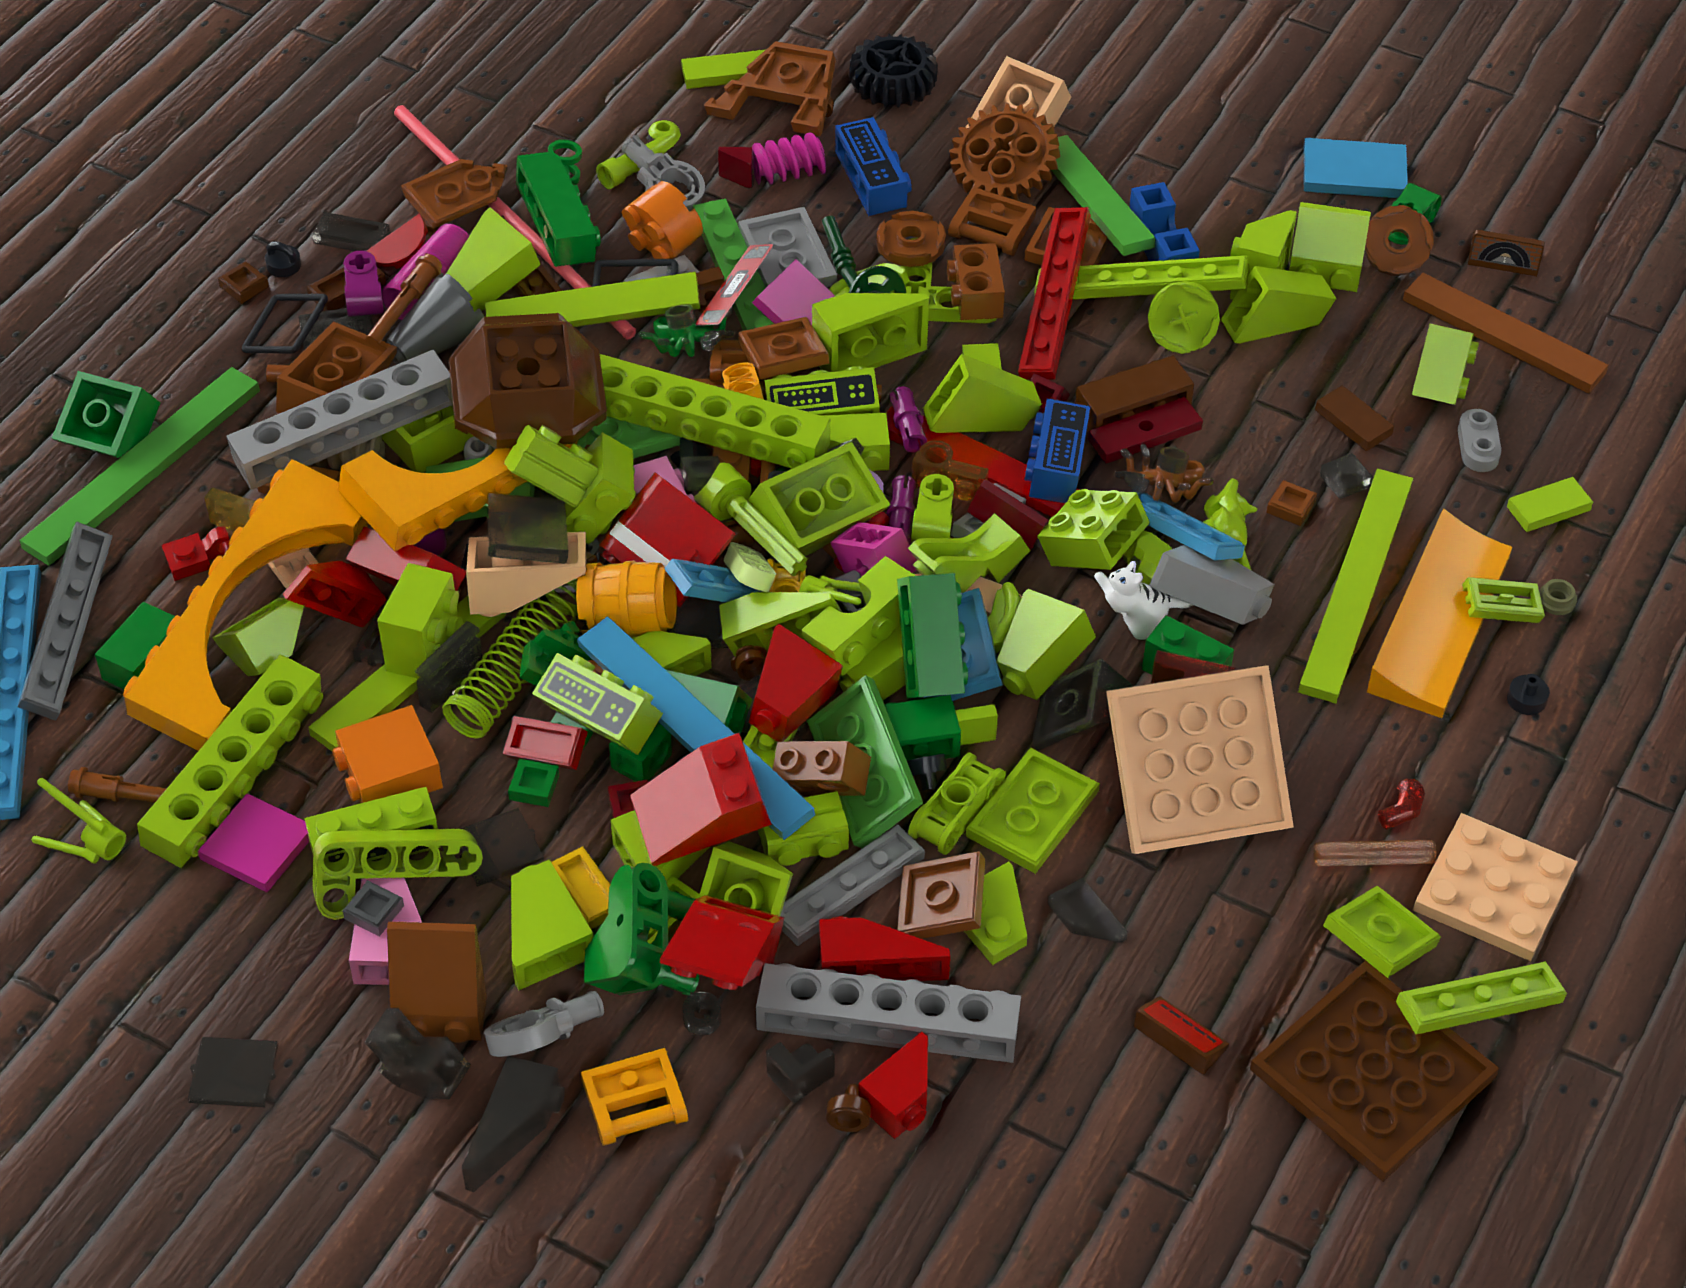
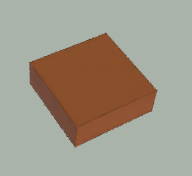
M1283 480L1269 501L1266 513L1301 526L1316 502L1317 493Z

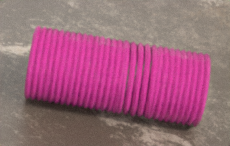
M454 224L440 226L420 250L383 288L381 292L382 300L386 308H389L402 291L400 285L416 267L415 261L418 257L425 254L435 256L442 264L441 273L445 275L470 235ZM413 299L398 319L403 320L417 300Z

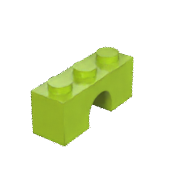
M885 556L858 580L866 606L857 612L843 613L829 605L801 630L805 641L842 664L843 668L840 676H844L901 625L897 579L916 575Z

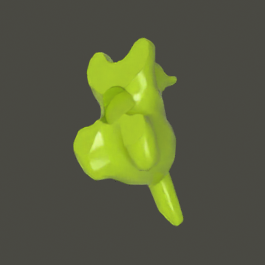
M1232 478L1218 495H1211L1206 501L1204 512L1208 520H1204L1203 523L1242 542L1246 546L1248 533L1245 516L1255 513L1257 508L1250 505L1244 497L1237 493L1239 482ZM1244 550L1242 558L1233 560L1251 570Z

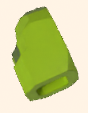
M1143 531L1123 554V560L1128 565L1130 562L1135 561V572L1141 573L1143 576L1141 583L1150 584L1162 554L1172 550V547L1153 533Z

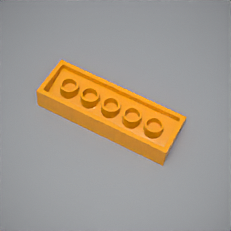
M1443 508L1372 667L1367 693L1443 718L1484 618L1469 617L1468 610L1471 604H1466L1465 597L1468 591H1463L1462 584L1468 577L1500 580L1510 558L1512 546L1500 543L1477 532ZM1479 592V593L1482 594V595H1493V596H1494V594H1492V593H1481V592Z

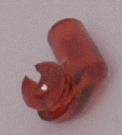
M1407 778L1398 783L1396 788L1400 790V793H1398V803L1378 811V818L1383 828L1390 829L1413 820L1420 815L1425 790L1418 780Z

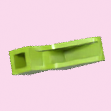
M995 513L980 528L965 537L919 538L908 547L917 560L913 567L921 575L955 573L956 582L960 584L962 593L980 576L984 578L987 574L999 583L1030 552L1022 537Z

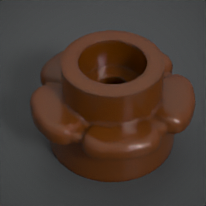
M745 645L736 651V657L731 659L733 671H737L739 677L746 681L760 679L767 650L759 645Z

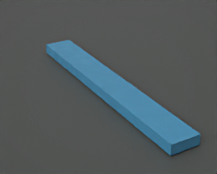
M39 565L0 567V820L20 818L29 711L17 706L35 650L41 583Z
M608 616L577 639L579 647L603 670L614 674L625 682L622 687L630 691L632 686L635 685L652 695L654 699L651 704L663 713L658 722L690 752H693L700 746L734 734ZM743 742L772 824L769 827L785 840L815 816L814 807Z

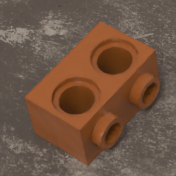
M996 243L954 245L953 260H947L948 282L954 281L955 284L951 285L952 306H958L960 320L1003 318L1005 291Z
M848 741L777 742L773 770L801 796H815L838 791L839 796H865L871 756Z

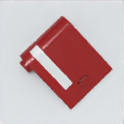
M654 472L634 498L632 504L624 511L599 545L605 549L601 556L611 564L623 563L625 561L662 563L666 567L671 559H679L713 565L735 537L736 533ZM676 586L677 606L681 607L688 596H684Z

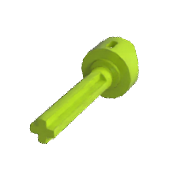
M718 463L713 475L702 490L694 496V500L720 521L733 517L792 576H795L798 571L803 572L807 568L805 562L808 559L748 501L751 494V484L729 463Z

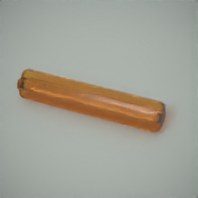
M1433 840L1317 842L1313 849L1314 862L1317 866L1433 864L1437 856V849Z

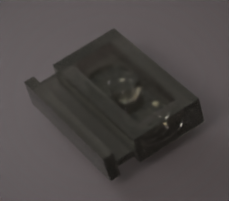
M466 621L415 670L416 675L420 676L417 680L419 705L431 713L435 711L450 696L454 695L456 688L461 685L463 679L467 678L470 671L475 669L477 662L482 660L481 639L476 637L480 632L479 627Z

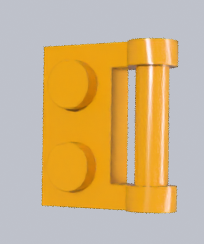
M665 1048L581 1072L582 1083L603 1146L615 1143L616 1137L671 1121L675 1125L688 1121L687 1109ZM666 1096L668 1101L666 1105L611 1120L609 1116L610 1112Z

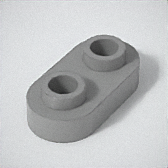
M1482 409L1465 411L1461 415L1458 426L1462 461L1471 470L1477 472L1492 471L1497 467L1501 455L1497 421L1491 413Z

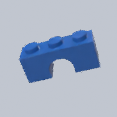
M1164 182L1131 188L1130 209L1155 236V248L1145 250L1144 252L1149 261L1199 258L1200 250L1189 229H1176V204Z

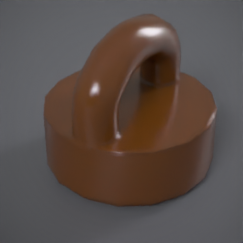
M851 1083L847 1086L844 1094L834 1096L828 1101L826 1120L829 1125L840 1131H860L870 1123L871 1105L866 1099L859 1096L858 1086Z

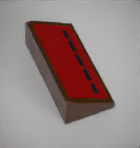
M1161 996L1141 1006L1136 1012L1134 1022L1136 1029L1202 1075L1208 1071L1229 1047L1227 1041Z

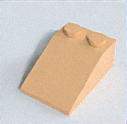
M1006 56L971 118L976 121L979 120V110L984 111L987 115L991 114L992 105H995L998 111H1003L1005 104L1009 103L1011 111H1015L1018 105L1022 104L1025 114L1030 109L1035 108L1037 117L1044 114L1047 124L1052 123L1055 127L1069 103L1071 95L1064 80Z
M586 532L470 537L466 569L470 615L480 614L485 617H494L501 613H509L586 574Z

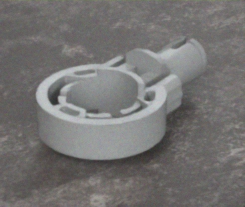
M633 135L632 139L629 138L625 141L621 151L640 168L637 179L645 186V191L660 181L668 183L677 181L685 184L687 189L690 190L685 195L687 199L683 202L689 212L693 210V205L701 204L705 191V182L695 167L683 161L673 160L667 153L664 155L662 153H654L637 135Z
M589 991L585 995L564 1003L556 998H551L547 1000V1006L544 1008L526 1011L525 1013L494 1023L484 1031L489 1053L496 1057L517 1055L546 1046L558 1038L561 1040L570 1037V1032L573 1031L574 1026L603 1016L604 1005L602 999L596 991Z

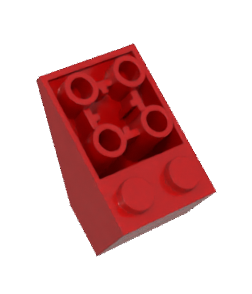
M704 895L692 903L664 950L659 963L672 966L671 972L676 975L696 978L697 974L713 978L712 984L715 986L736 990L738 986L743 987L762 974L764 963L774 964L785 917Z

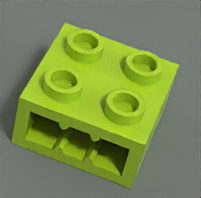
M603 432L587 449V451L593 454L591 461L599 470L590 487H587L586 493L578 506L574 508L558 499V528L565 532H586L587 544L592 543L599 534H605L615 516L621 510H626L632 504L636 495L634 490L635 468L633 467V450Z
M1081 489L1070 495L1069 500L1056 515L1050 518L1049 523L1037 537L1051 566L1111 570L1149 525L1150 521L1137 492Z

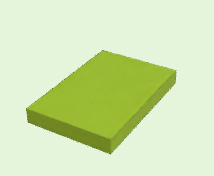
M1030 747L967 826L966 837L1036 874L1097 795L1100 783Z

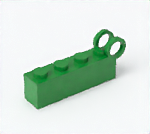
M556 140L548 146V152L517 156L516 185L555 267L594 262L596 247H599L601 244L599 228L593 226L590 220L589 208L587 205L582 204L577 185L580 181V169L574 164L581 160L582 148L579 144L570 140ZM560 148H567L573 150L576 154L570 157H562L555 154L554 151Z

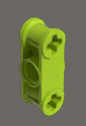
M970 752L967 753L927 803L923 804L915 813L909 826L908 835L914 839L923 838L937 846L938 852L947 855L966 831L967 826L1003 783L1006 771L1001 768L994 770L977 761L976 755Z

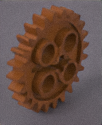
M1009 103L1005 104L1003 111H998L997 107L992 105L991 114L987 115L984 111L979 110V120L976 121L968 117L969 128H958L960 137L952 138L954 148L949 150L952 160L950 164L957 183H962L966 193L975 187L1004 197L1011 196L1012 199L1017 201L1019 200V194L1022 192L1030 198V188L1035 187L1038 190H1042L1041 179L1051 181L1052 175L1050 170L1058 169L1056 160L1060 158L1058 136L1055 134L1053 124H1047L1044 114L1037 117L1035 108L1030 109L1025 114L1022 104H1019L1015 111H1011Z

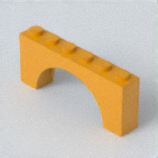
M565 444V446L568 447V448H571V446L573 445V444ZM512 448L495 449L479 463L448 473H420L403 469L384 460L371 450L341 465L338 491L394 551H397L408 544L414 545L418 543L425 535L438 528L444 529L450 526L455 519L469 512H477L489 501L499 496H507L516 487L527 481L512 473L504 464Z

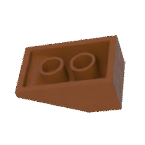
M333 321L277 377L276 412H285L388 369L397 353V347L381 341L378 346H372L367 342L366 334Z
M388 921L387 945L390 1012L395 1038H405L410 1041L447 1039L456 1043L466 1042L467 1040L481 1041L487 993L476 924Z

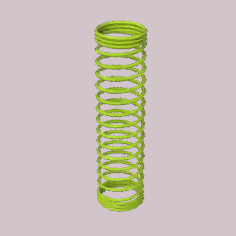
M577 578L567 583L575 591L577 589ZM563 586L558 587L567 592L576 601V596L570 590ZM555 590L545 594L550 603L541 600L539 597L537 600L525 604L523 609L517 613L516 618H513L509 626L505 627L503 634L498 636L496 643L492 644L489 651L484 653L482 660L477 662L475 669L471 670L468 677L463 679L461 686L456 688L454 695L450 696L444 703L442 708L447 722L459 733L469 738L479 739L484 737L490 727L493 726V719L500 717V710L507 708V701L513 700L515 697L514 693L521 690V684L527 683L525 680L520 681L514 672L516 671L520 674V670L511 665L504 657H508L521 667L520 662L522 659L510 647L523 654L524 646L517 639L525 643L532 640L524 630L534 636L540 633L531 622L536 623L543 629L555 630V628L546 624L537 613L548 618L559 629L560 626L557 622L562 624L571 621L575 622V616H578L577 605L563 599ZM533 603H539L544 612L535 609ZM544 605L554 609L562 616L564 621L553 616ZM526 611H532L537 620L527 617ZM564 614L572 616L571 621H568ZM520 619H525L531 629L521 626ZM513 628H519L525 638L514 634ZM506 636H511L519 647L507 643ZM499 645H505L512 656L501 652ZM492 654H499L506 665L495 661ZM485 662H491L500 674L487 669ZM497 665L508 670L515 679L506 675ZM478 671H485L493 683L480 678ZM491 674L500 678L509 688L501 685ZM506 679L518 683V688L513 690ZM471 680H478L488 693L474 687ZM484 683L493 687L501 696L492 692ZM498 687L502 688L505 691L511 692L512 695L510 696V698H506L504 693ZM464 688L471 689L480 701L467 696ZM478 692L485 695L494 705L483 699ZM489 694H491L493 697L499 700H503L505 702L502 707H499L495 699L492 698ZM450 704H456L460 712L469 721L481 726L483 730L474 729L462 722L454 714ZM485 705L497 709V714L492 716ZM462 707L471 712L479 722L471 718Z

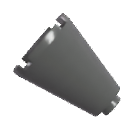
M443 273L438 275L388 337L387 343L397 347V353L392 360L396 365L431 350H434L438 355L461 344L484 317L480 308L474 312L469 302L473 298L449 274L443 275Z

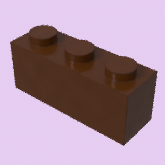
M1172 355L1078 386L1075 404L1090 406L1087 425L1089 433L1090 430L1182 397H1185L1192 405L1194 382L1175 356Z

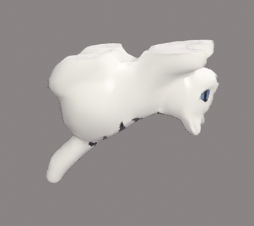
M1135 561L1130 562L1126 568L1112 572L1109 577L1103 572L1095 573L1094 577L1103 589L1106 600L1115 612H1120L1123 615L1125 623L1136 639H1147L1164 616L1168 614L1169 608H1189L1194 606L1150 587V584L1141 583L1143 576L1141 573L1135 572Z

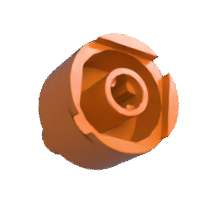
M660 181L658 184L651 186L621 211L631 231L628 234L630 243L639 251L646 248L652 253L654 259H674L703 234L702 222L695 208L689 212L683 204L687 199L686 196L672 184Z

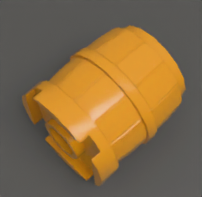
M635 561L602 565L601 562L586 563V575L577 578L576 601L578 619L586 620L590 630L608 616L631 638L651 631L666 632L667 629L674 627L676 621L677 597L675 583L664 569L665 567L662 563ZM581 630L582 634H584V633H586V632L588 631V630Z

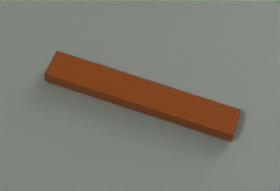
M1423 272L1404 291L1403 301L1463 331L1473 333L1475 337L1588 394L1607 373L1608 364Z

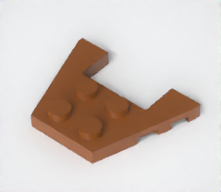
M775 41L746 67L748 72L739 80H731L724 86L725 92L718 99L715 100L712 97L705 103L707 115L733 120L747 97L755 96L801 105L791 121L793 131L804 134L811 132L815 136H821L836 63L833 51Z

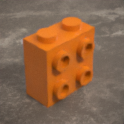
M412 705L335 730L338 747L333 748L332 753L339 772L346 770L349 775L348 778H345V783L352 802L359 800L360 803L422 787H427L428 793L443 788L439 762Z

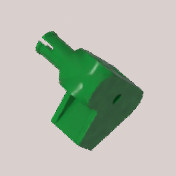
M639 863L635 867L630 865L620 867L615 873L609 888L608 916L585 949L584 983L617 995L649 991L662 985L689 996L690 992L693 993L698 986L699 974H697L696 978L682 977L671 972L672 966L659 962L668 945V917L682 922L696 899L669 890L664 875L657 867L649 863ZM653 928L658 930L654 941L650 944L648 943V934L650 929Z

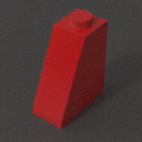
M778 624L772 634L748 723L775 741L783 742L836 692L843 665Z

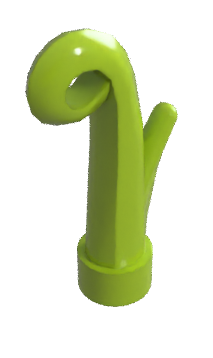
M661 120L654 122L648 129L649 135L654 140L645 145L654 153L664 154L678 142L681 136L680 130L671 121ZM626 154L618 158H609L596 167L597 177L607 189H612L623 183L626 177L640 170L638 165Z

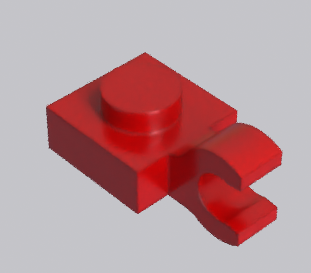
M221 526L212 529L203 540L200 539L198 533L161 545L174 581L209 570V560L215 559L219 555L224 556L229 548L230 538L226 527Z

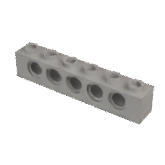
M428 351L227 435L234 463L249 488L253 490L271 482L274 474L279 469L284 470L291 459L309 466L453 405L450 373L435 351Z
M764 963L756 1004L757 1030L894 1048H902L920 1032H923L928 1036V1052L1013 1063L1021 996L1011 995L1000 990L988 992L966 989L959 985L940 986L925 984L918 980L901 981L885 979L873 974L861 976L839 973L832 969L814 970L798 968L786 963L778 965ZM800 997H808V998H810V999L800 1000V999H797V998H800ZM848 1002L852 1003V1005H841L840 1003ZM884 1008H893V1009H896V1010L886 1011V1010H883V1009H884ZM934 1013L938 1016H928L925 1014ZM968 1019H979L981 1021L973 1022Z

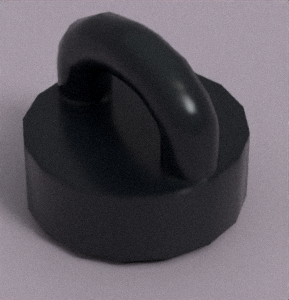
M277 241L267 244L265 263L267 271L271 275L282 278L292 276L299 271L301 259L297 248Z

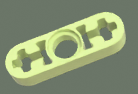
M731 542L723 561L735 578L751 588L769 592L776 576L774 569L758 551Z

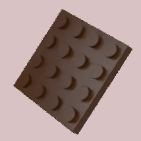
M1364 961L1251 1060L1250 1070L1384 1182L1497 1077L1499 1067L1450 1028L1416 1035L1396 1003L1399 993L1403 992V990L1367 961Z

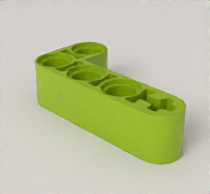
M463 829L325 832L316 840L313 849L314 898L318 910L323 916L334 920L344 918V908L355 896L356 879L468 876L476 872L481 866L483 859L482 851L473 835ZM418 846L430 848L429 853L422 860L416 861L409 858L410 852ZM442 846L444 851H439L438 847ZM466 846L468 851H463L462 858L456 859L454 854L460 852V847ZM338 847L345 850V855L337 862H328L324 859L327 851L332 848ZM384 847L388 850L385 857L380 861H370L367 859V854L371 849ZM338 888L344 891L343 897L337 902L331 903L323 900L325 893L330 889Z

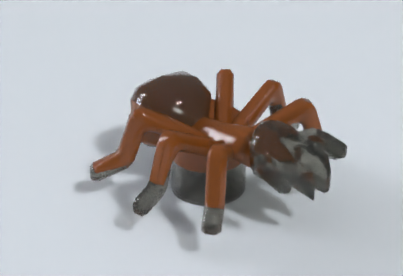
M1141 444L1140 450L1143 454L1142 471L1134 469L1133 455L1126 448L1122 449L1121 455L1126 459L1127 471L1115 472V477L1125 480L1131 487V492H1137V494L1145 493L1149 485H1155L1154 501L1160 500L1164 485L1172 502H1178L1182 495L1190 500L1196 495L1201 486H1208L1214 483V478H1202L1205 468L1200 462L1189 460V454L1178 449L1174 444L1160 449L1156 469H1150L1149 450L1145 444Z

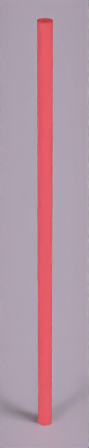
M400 105L395 109L394 115L445 165L460 160L405 106ZM497 197L495 202L488 204L489 207L500 216L503 215L510 225L532 243L535 252L574 289L592 287L570 265L555 267L541 237L499 197ZM627 320L609 322L627 340L633 338L636 334V328Z

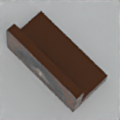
M1475 230L1472 236L1467 265L1537 277L1545 242L1537 239Z

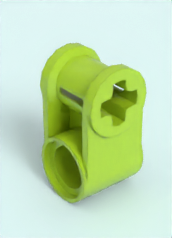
M931 474L922 480L917 509L914 511L911 542L919 538H950L954 485L947 476Z

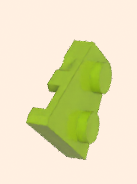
M1009 861L984 875L981 928L964 931L992 965L1027 946V932L1013 865Z

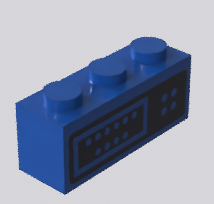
M874 117L836 125L835 152L868 216L906 208L907 193L911 192L912 189L911 180L908 173L903 172L900 168L897 152L895 150L891 151L885 130H880Z
M1047 399L1044 413L1037 412L1033 434L1040 436H1032L1029 457L1036 459L1028 458L1024 478L1025 481H1031L1029 497L1066 503L1070 495L1076 492L1090 406Z

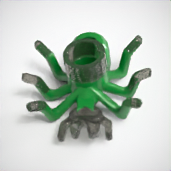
M677 305L669 308L665 312V316H660L653 322L655 334L641 331L639 336L641 339L651 340L662 354L669 352L670 356L677 357L684 346L687 355L693 357L695 354L694 341L701 343L702 350L712 351L721 338L733 337L734 332L732 330H725L726 319L732 314V309L730 308L719 324V327L714 329L713 325H695L696 317L692 305Z

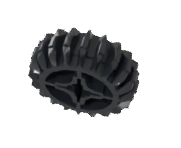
M888 33L887 37L882 38L876 35L874 41L866 39L863 45L856 46V51L850 59L849 78L854 87V92L860 93L863 100L871 99L872 105L883 103L885 108L888 105H896L899 108L900 104L912 106L914 100L922 102L924 96L931 95V90L937 82L938 63L933 55V49L926 48V44L923 41L916 42L914 36L904 38L901 33L898 37H895Z

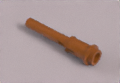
M425 254L417 258L415 261L416 267L400 285L402 291L366 336L369 344L378 346L411 301L419 299L431 281L441 274L442 264L438 258L431 254Z
M81 767L79 770L73 769L68 780V792L75 794L77 799H82L83 796H90L118 802L119 797L155 803L167 789L124 782L122 776L88 772L87 767Z

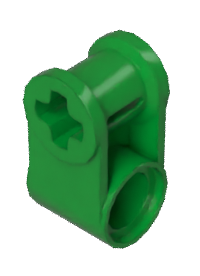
M1408 183L1392 206L1404 205L1410 207L1412 210H1416L1425 216L1430 224L1439 211L1442 196L1413 183ZM1394 232L1388 237L1394 243L1400 245L1408 244L1406 235L1401 232Z

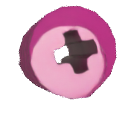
M811 132L805 134L804 140L799 135H794L791 138V143L787 138L783 137L779 139L778 145L773 140H768L765 143V148L758 142L752 145L753 171L758 185H760L761 176H765L769 185L773 184L774 174L778 173L782 182H786L787 171H791L794 178L799 179L801 168H804L808 177L813 175V166H817L821 174L826 172V161L822 143Z

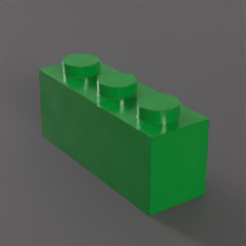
M955 573L908 576L897 579L907 698L965 693L964 685L968 683V668L966 663L962 662L961 646L965 641V630L962 622H959L958 606L961 604L962 592L960 584L956 582Z

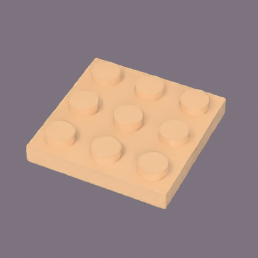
M1461 813L1415 901L1413 911L1531 961L1575 871L1578 861Z

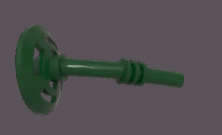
M831 215L822 219V224L832 249L831 259L836 273L842 275L848 285V293H891L890 291L893 290L894 293H906V287L902 278L891 268L873 266L857 275L855 271L856 264L851 250L844 244L835 217ZM872 275H882L887 278L882 284L868 283V277Z

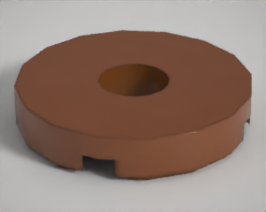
M1404 205L1389 206L1377 212L1369 221L1364 253L1369 263L1378 271L1391 276L1408 275L1420 269L1429 258L1434 244L1433 230L1427 218L1416 210H1412ZM1394 232L1403 233L1408 239L1407 246L1403 249H1394L1389 244V235Z
M904 211L892 215L891 220L886 223L884 220L879 225L876 233V243L879 253L886 260L896 265L906 267L924 266L935 261L943 254L946 246V232L940 221L939 224L933 221V216L924 212ZM909 236H913V237H917L918 239L908 240V239H905V238H906V237H909Z

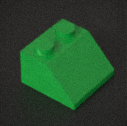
M78 371L51 439L119 458L148 436L160 402L142 387Z

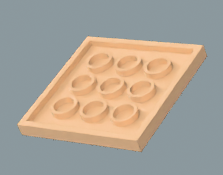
M1269 665L1106 691L1131 853L1139 854L1294 828Z

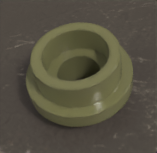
M1552 579L1539 590L1543 609L1546 612L1554 615H1565L1574 610L1577 603V595L1574 587L1569 582L1562 579Z

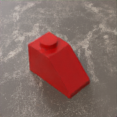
M920 1032L859 1082V1096L866 1099L871 1105L870 1117L894 1139L905 1130L912 1131L917 1128L927 1114L928 1036Z

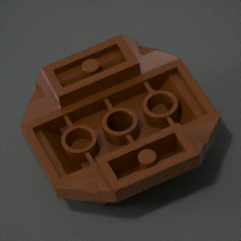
M559 313L483 317L449 358L455 429L465 434L470 433L480 441L496 449L513 448L517 444V439L525 426L528 425L538 431L544 425L562 437L559 443L563 445L573 444L585 436L594 426L600 425L607 419L599 349Z

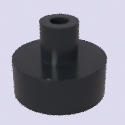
M1535 674L1520 675L1512 680L1507 694V701L1510 707L1518 713L1536 715L1545 709L1550 690L1545 681L1539 678V676Z
M945 754L907 760L912 775H920L922 790L939 788L936 772L947 770Z

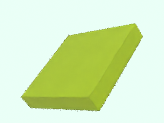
M1375 886L1329 914L1323 925L1387 978L1434 949L1441 938L1437 932L1379 886Z

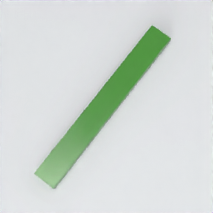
M233 367L228 369L20 540L22 549L50 566L65 553L76 522L96 528L260 391L258 382Z

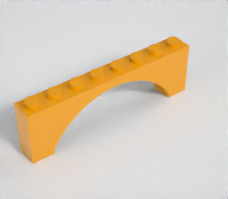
M293 459L290 460L284 470L279 469L274 474L270 482L269 492L264 499L258 498L255 501L249 514L250 519L244 527L239 526L234 531L229 541V548L224 556L219 555L215 558L210 566L209 577L202 586L197 585L193 589L187 602L188 607L181 616L176 615L167 628V637L160 647L155 645L150 650L145 660V668L138 677L133 676L127 683L123 692L127 715L197 751L201 749L231 713V708L221 703L207 667V647L210 632L218 612L225 600L241 582L273 560L302 549L338 543L354 545L363 527H367L369 523L338 491V481Z

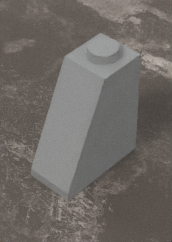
M1183 545L1162 554L1149 586L1159 592L1243 625L1257 618H1262L1267 613L1272 603V599L1269 596L1275 584L1233 559L1213 560Z

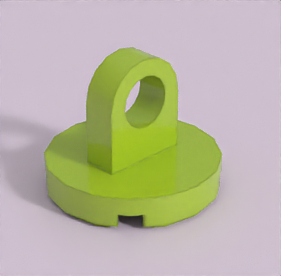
M1188 281L1171 283L1161 289L1151 301L1148 312L1150 331L1156 342L1168 351L1180 354L1191 353V351L1207 346L1216 335L1220 323L1218 304L1211 292L1200 284Z

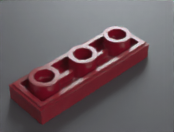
M1182 397L1090 430L1088 440L1107 464L1202 430L1203 420L1189 401Z

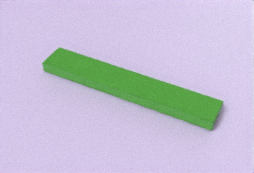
M1068 135L1058 137L1060 145V158L1056 159L1058 169L1051 171L1081 207L1089 208L1091 219L1123 256L1155 248V236Z

